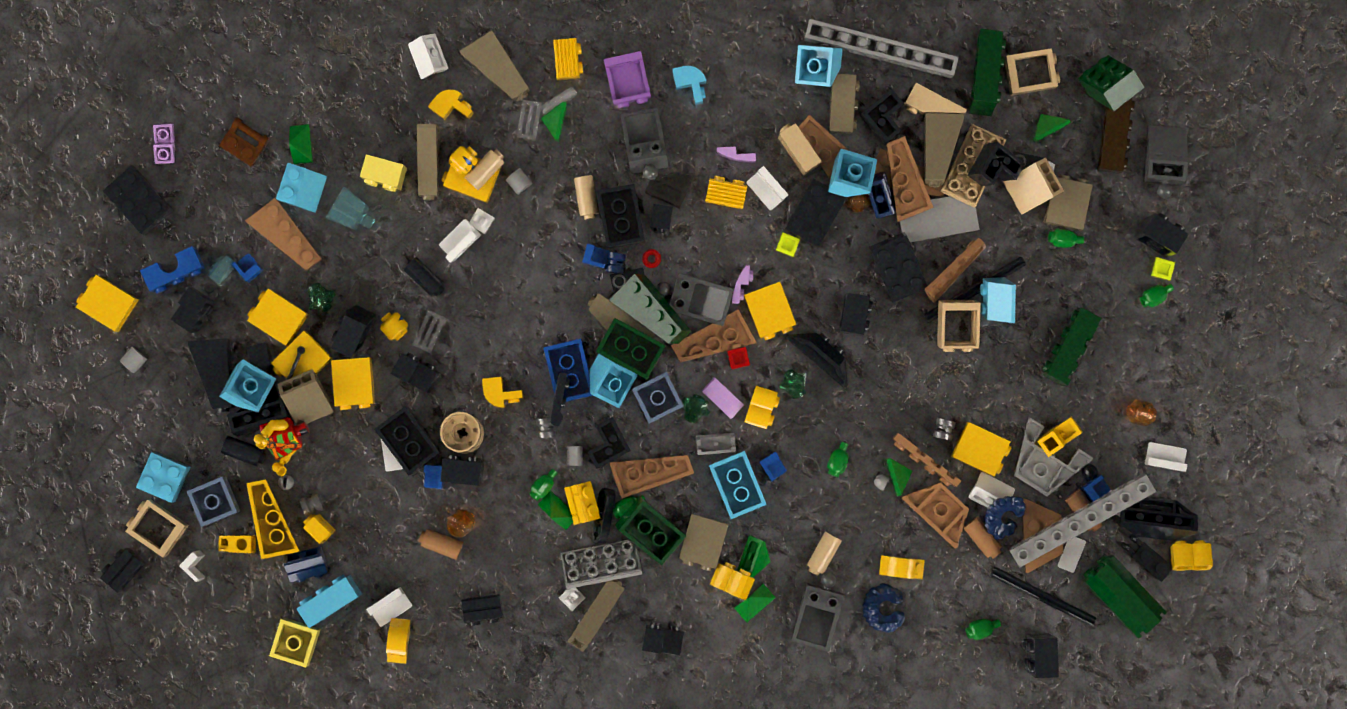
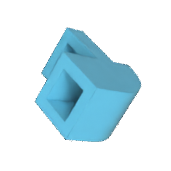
M693 66L673 68L676 90L692 87L695 105L703 104V98H706L704 87H700V85L706 84L704 74Z

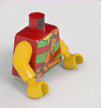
M289 417L270 420L268 423L259 425L261 435L257 434L254 436V442H256V446L259 449H264L267 446L274 458L280 460L272 465V469L281 477L287 471L284 464H287L295 451L303 445L301 436L309 433L306 422L295 426Z

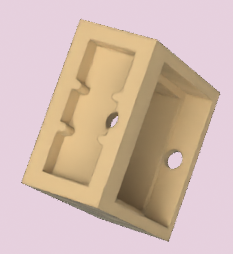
M1052 48L1008 55L1004 58L1010 96L1055 89L1058 87V83H1060L1059 72L1055 71L1054 65L1057 64L1056 54L1052 53ZM1046 56L1050 83L1019 88L1015 61Z
M789 123L780 129L778 139L803 176L820 165V158L796 123L792 126Z
M938 301V347L945 352H954V349L972 352L973 348H979L981 305L979 301ZM971 310L970 341H945L946 311Z
M152 499L142 501L137 508L139 512L136 517L132 516L127 522L126 526L128 528L125 532L161 557H167L189 525ZM149 508H152L176 525L161 548L135 531V528Z

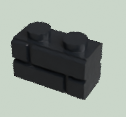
M130 548L120 549L114 556L116 560L112 564L108 563L101 571L103 575L100 579L117 593L125 588L145 564V561Z
M501 594L461 600L464 623H469V626L480 625V621L488 620V623L500 622L499 618H503Z

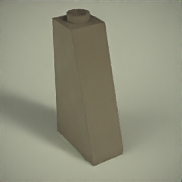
M493 31L488 32L460 50V53L468 62L513 101L516 99L521 101L528 96L527 92L530 91Z
M925 114L924 185L935 188L944 184L964 120V114Z
M417 124L418 196L423 197V200H434V197H439L440 128L437 124Z
M599 293L597 296L593 295L587 304L590 306L588 310L606 330L609 329L613 319L616 318L651 338L655 335V333Z
M606 581L567 641L568 643L584 652L625 588L622 587L623 584L620 581Z

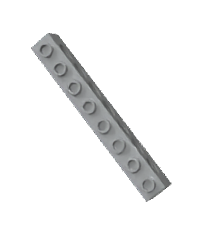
M809 19L804 41L842 48V51L951 79L955 74L959 58Z
M1143 473L1010 547L1009 550L1020 568L1155 493L1156 490L1148 476Z

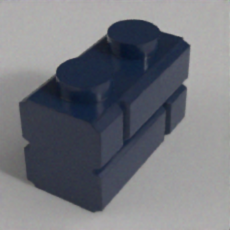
M886 173L874 174L871 192L869 193L876 218L895 214V203Z
M322 546L284 555V567L290 583L294 581L298 583L303 582L306 578L313 576L318 578L328 573V564Z

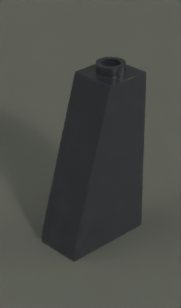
M223 338L188 341V347L212 409H218V412H230L229 408H235V405L219 397L232 374L230 340Z

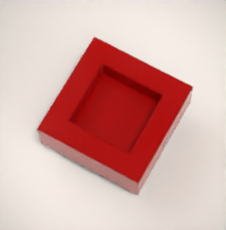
M746 347L727 351L731 370L750 366Z

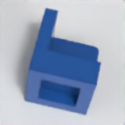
M587 244L582 263L605 269L608 260L607 252L609 250Z
M249 253L238 262L232 263L244 280L249 283L264 271Z
M776 452L759 461L771 481L787 471Z
M424 465V487L443 489L444 482H440L442 466Z
M1101 474L1081 488L1091 502L1104 496L1111 490Z

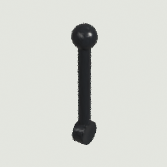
M300 346L297 348V357L285 381L292 378L301 355L305 353L304 347Z

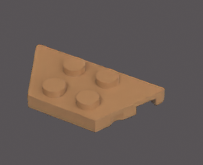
M941 482L904 495L901 498L954 549L958 547L969 508Z
M1024 499L1026 510L1022 516L1023 540L1062 519V515ZM1063 544L1025 564V573H1029L1063 554Z

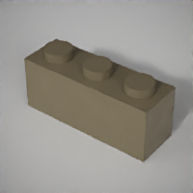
M837 74L832 84L829 133L852 134L853 130H856L857 118H854V111L858 110V99H855V92H859L860 80H856V75Z

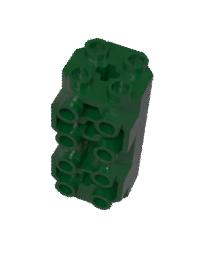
M1103 555L1097 561L1098 565L1094 569L1089 568L1083 574L1085 577L1083 581L1097 598L1115 614V617L1139 639L1142 637L1141 632L1147 634L1162 620L1160 615H1165L1167 612L1114 555Z

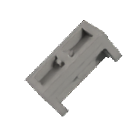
M734 433L696 436L698 455L736 452Z

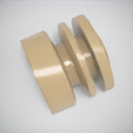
M456 412L444 419L440 428V436L444 445L456 453L468 454L474 452L482 444L484 429L477 418L465 412ZM464 429H466L465 432H467L468 435L467 437L463 436L462 438L459 432L464 431Z

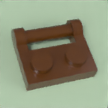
M237 117L219 146L252 167L270 138L256 132ZM238 129L258 141V146H253L235 133Z

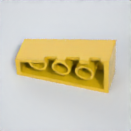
M267 480L246 483L261 559L300 552Z

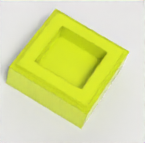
M782 232L776 251L794 257L800 239Z
M1156 257L1151 276L1171 281L1175 262Z

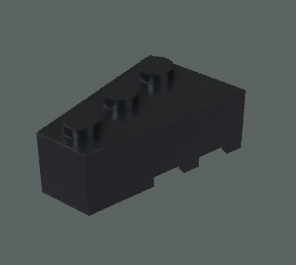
M278 380L274 382L259 412L238 407L227 414L233 435L238 437L260 430L259 425L268 423L270 420L291 418L290 412L280 396L277 385L280 382Z

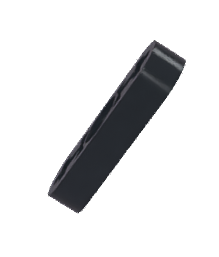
M602 488L599 492L597 506L600 518L594 520L591 534L594 543L605 544L608 540L616 497L613 489Z

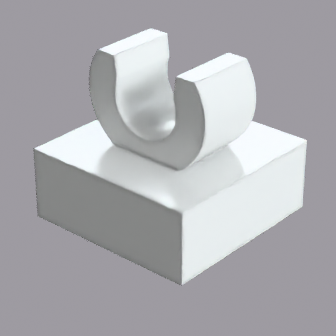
M478 208L470 223L475 229L486 234L495 218Z
M577 588L567 589L559 597L571 611L586 598Z

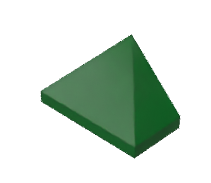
M567 102L560 103L541 118L555 141L558 142L560 141Z
M1040 114L1033 137L1034 143L1071 123L1070 120Z
M309 124L290 126L289 146L293 164L313 163Z
M887 458L885 460L895 494L900 496L905 489L912 470L891 458Z
M550 490L538 506L552 520L567 530L573 523L570 508Z
M749 535L737 571H740V568L751 573L750 577L753 578L771 561L765 541Z
M762 583L746 600L740 602L734 609L748 622L776 597Z

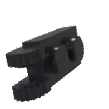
M562 372L558 373L550 422L555 427L560 426L563 420L560 410L565 408L566 397H563L564 389H568L570 378H567V373Z
M1131 534L1129 536L1130 540L1140 547L1136 551L1125 543L1121 547L1132 555L1131 557L1162 582L1171 572L1172 565L1145 542Z

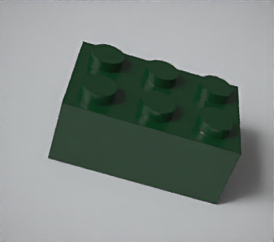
M1109 55L1101 58L1096 65L1085 70L1083 75L1078 78L1088 96L1113 111L1145 88L1132 68Z
M614 318L596 352L648 380L666 345Z
M641 496L636 499L615 524L616 528L661 566L686 538L681 529Z

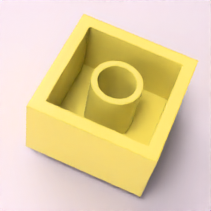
M366 154L360 177L367 185L377 187L379 184L383 185L382 188L385 190L396 192V189H402L407 168L403 164Z
M285 617L282 618L269 656L305 668L308 667L321 629L313 626L308 628L304 623Z

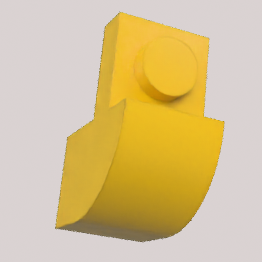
M456 90L440 92L428 106L430 110L446 120L454 108L468 119L474 114L469 103L464 100L460 102L463 95Z
M503 377L482 379L484 396L489 403L496 407L505 408V400H508V403L520 402L519 398H524L523 390L504 392Z
M1071 416L1046 432L1037 442L1049 457L1083 431Z
M881 555L879 575L923 579L925 560Z
M391 618L386 647L387 662L406 664L410 620Z

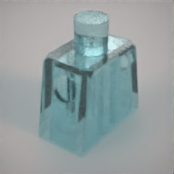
M346 187L342 188L325 217L332 222L357 230L360 224L370 229L375 221L374 218L367 215L370 207Z

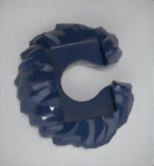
M1005 496L1004 498H997L993 504L989 505L984 518L986 522L985 527L987 532L994 536L995 540H1000L1005 536L1014 534L1015 529L1018 527L1016 522L1008 519V523H1002L1001 517L1006 511H1013L1017 517H1022L1026 510L1024 499L1021 497Z
M881 583L880 586L871 588L866 594L862 604L863 617L866 618V622L874 630H880L885 633L894 632L904 622V612L896 611L889 616H885L879 610V606L883 601H890L895 604H901L904 601L902 599L903 593L898 588Z

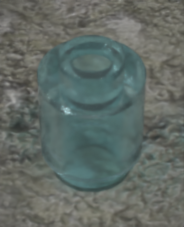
M227 255L225 257L220 256L209 269L208 276L217 284H220L222 281L224 282L235 269L232 265L234 260Z

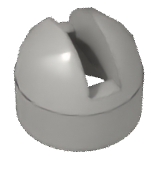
M883 474L878 475L874 480L875 486L884 491L890 477Z
M284 475L279 478L278 485L282 490H289L294 486V479L290 475ZM284 478H287L286 487H283Z

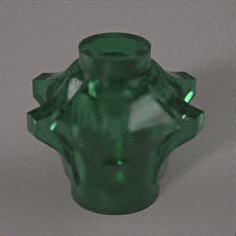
M320 283L311 285L307 290L310 298L308 308L310 310L318 309V311L321 310L322 312L330 310L333 297L336 295L335 292L327 290Z
M790 369L783 373L784 378L781 384L778 385L780 389L787 391L793 399L800 398L806 394L805 379L807 374L805 372L798 373L794 369Z
M693 394V397L683 398L684 419L686 421L696 423L701 417L710 414V411L707 409L709 402L705 401L704 397Z

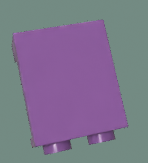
M641 51L604 59L614 106L625 108L630 106L629 103L637 102V104L648 102V99L651 98Z

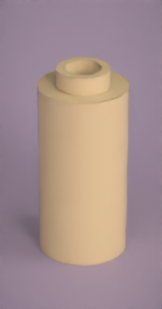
M490 149L464 178L479 190L505 163L502 160L504 156L497 149L494 152Z
M593 176L574 178L580 217L584 216V220L596 218L595 215L599 214Z
M824 532L807 564L810 567L808 571L817 576L820 573L824 574L842 541Z

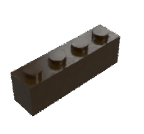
M1132 98L1115 111L1105 106L1097 171L1122 173L1127 168L1128 158L1125 157L1126 150H1129L1130 139L1127 138L1128 131H1131L1133 123L1130 120V113L1134 111L1135 101H1132Z

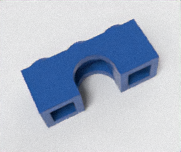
M191 246L175 254L178 260V267L174 272L167 273L163 269L162 264L158 262L140 270L149 291L158 294L167 290L166 286L172 283L175 286L184 282L183 278L189 275L195 277L201 274V270L205 266L196 247Z

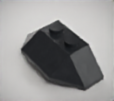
M805 333L787 336L786 339L843 388L848 385L846 358L843 356L845 352L837 345L835 347L831 346L828 343L830 341L828 337L823 333H820V335L817 333Z
M1146 497L1120 512V524L1137 537L1175 541L1197 534L1198 515L1194 512L1192 513L1177 500Z

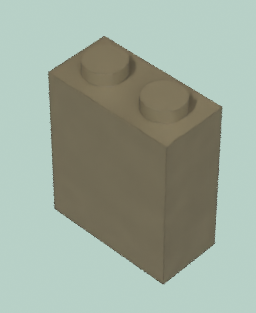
M1058 175L1057 179L1064 192L1048 200L1043 223L1082 231L1085 225L1093 185L1088 184V180L1085 179L1073 181L1069 180V176Z
M313 369L277 384L280 396L297 425L303 422L308 424L334 412L331 401Z
M691 513L685 534L686 538L683 541L679 555L682 563L693 566V563L700 564V568L711 571L712 568L716 569L729 524Z

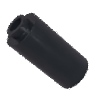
M415 257L405 267L404 272L431 297L434 295L438 297L444 291L443 285L445 283L418 257Z
M231 436L225 438L221 449L222 454L254 466H258L259 463L263 464L266 458L264 449H259L256 445Z

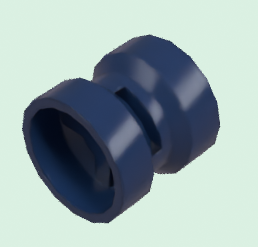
M607 252L608 264L605 266V272L624 274L623 262L626 261V255Z

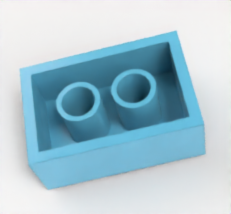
M745 451L709 465L731 519L767 505Z
M344 574L332 581L333 585L331 587L326 585L315 592L317 596L314 598L311 595L299 602L301 606L297 608V611L308 628L316 625L362 595L351 575L347 577Z

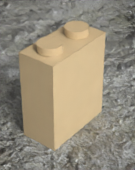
M1046 157L1023 169L1017 180L1003 181L1021 215L1064 192Z

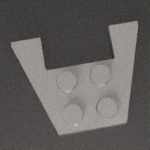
M1029 417L1014 476L1047 497L1071 476L1081 470L1082 467L1092 461L1093 457L1080 449L1076 450L1067 465L1052 455L1048 457L1043 449L1034 444L1044 426Z

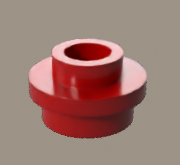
M649 249L644 252L642 262L648 268H656L661 262V255L657 250ZM650 255L655 256L654 262L648 261Z

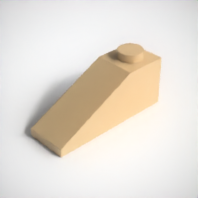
M915 83L904 104L907 107L906 110L915 115L917 113L965 114L967 109L918 83Z

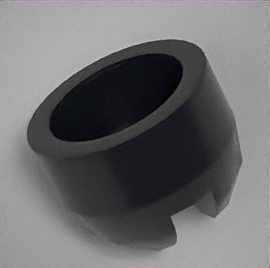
M1088 464L1082 468V476L1085 479L1092 480L1096 478L1098 470L1094 465ZM1089 467L1092 469L1093 477H1090Z

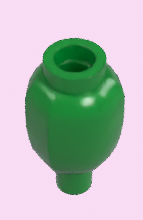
M1056 228L1054 231L1049 232L1048 242L1053 243L1056 247L1070 248L1076 243L1083 244L1084 236H1077L1068 229Z
M1168 284L1165 287L1161 285L1150 287L1143 292L1140 302L1143 307H1155L1166 300L1168 293L1172 292L1174 287L1172 284Z
M841 442L839 449L832 452L827 464L829 475L839 477L840 474L845 472L849 459L846 452L849 444Z
M551 469L548 474L538 477L531 485L529 495L536 501L546 497L554 485L553 479L558 473Z
M629 496L615 503L613 513L616 519L621 518L636 501V497Z
M979 619L971 622L969 627L965 628L969 639L980 640L990 636L995 628L1001 627L999 619L994 621Z

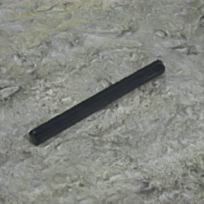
M1019 257L985 278H1006L1024 267L1026 263L1022 257ZM983 279L949 300H969L979 294ZM938 306L924 314L928 322L938 318Z
M994 567L991 571L992 577L1089 626H1093L1096 622V617L997 567Z

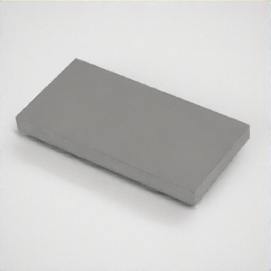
M950 196L932 199L931 202L934 208L900 221L901 232L906 233L910 243L980 230L976 207L969 206Z
M630 539L560 553L566 589L642 575L638 547Z

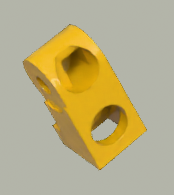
M219 535L218 551L255 553L257 535Z

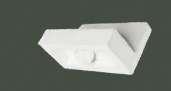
M435 33L420 36L408 44L421 79L449 69Z
M764 166L746 182L770 211L788 197L787 192Z
M464 219L439 246L448 254L445 258L451 263L456 261L481 234L467 219Z
M1149 442L1145 465L1186 472L1187 464L1184 463L1187 450L1185 448Z
M981 472L968 498L988 508L997 498L1013 496L1015 489Z
M200 550L192 552L179 566L195 582L205 578L195 567L205 556Z
M399 587L366 610L370 616L373 615L379 626L382 627L390 622L391 618H396L411 608L412 604L402 588Z

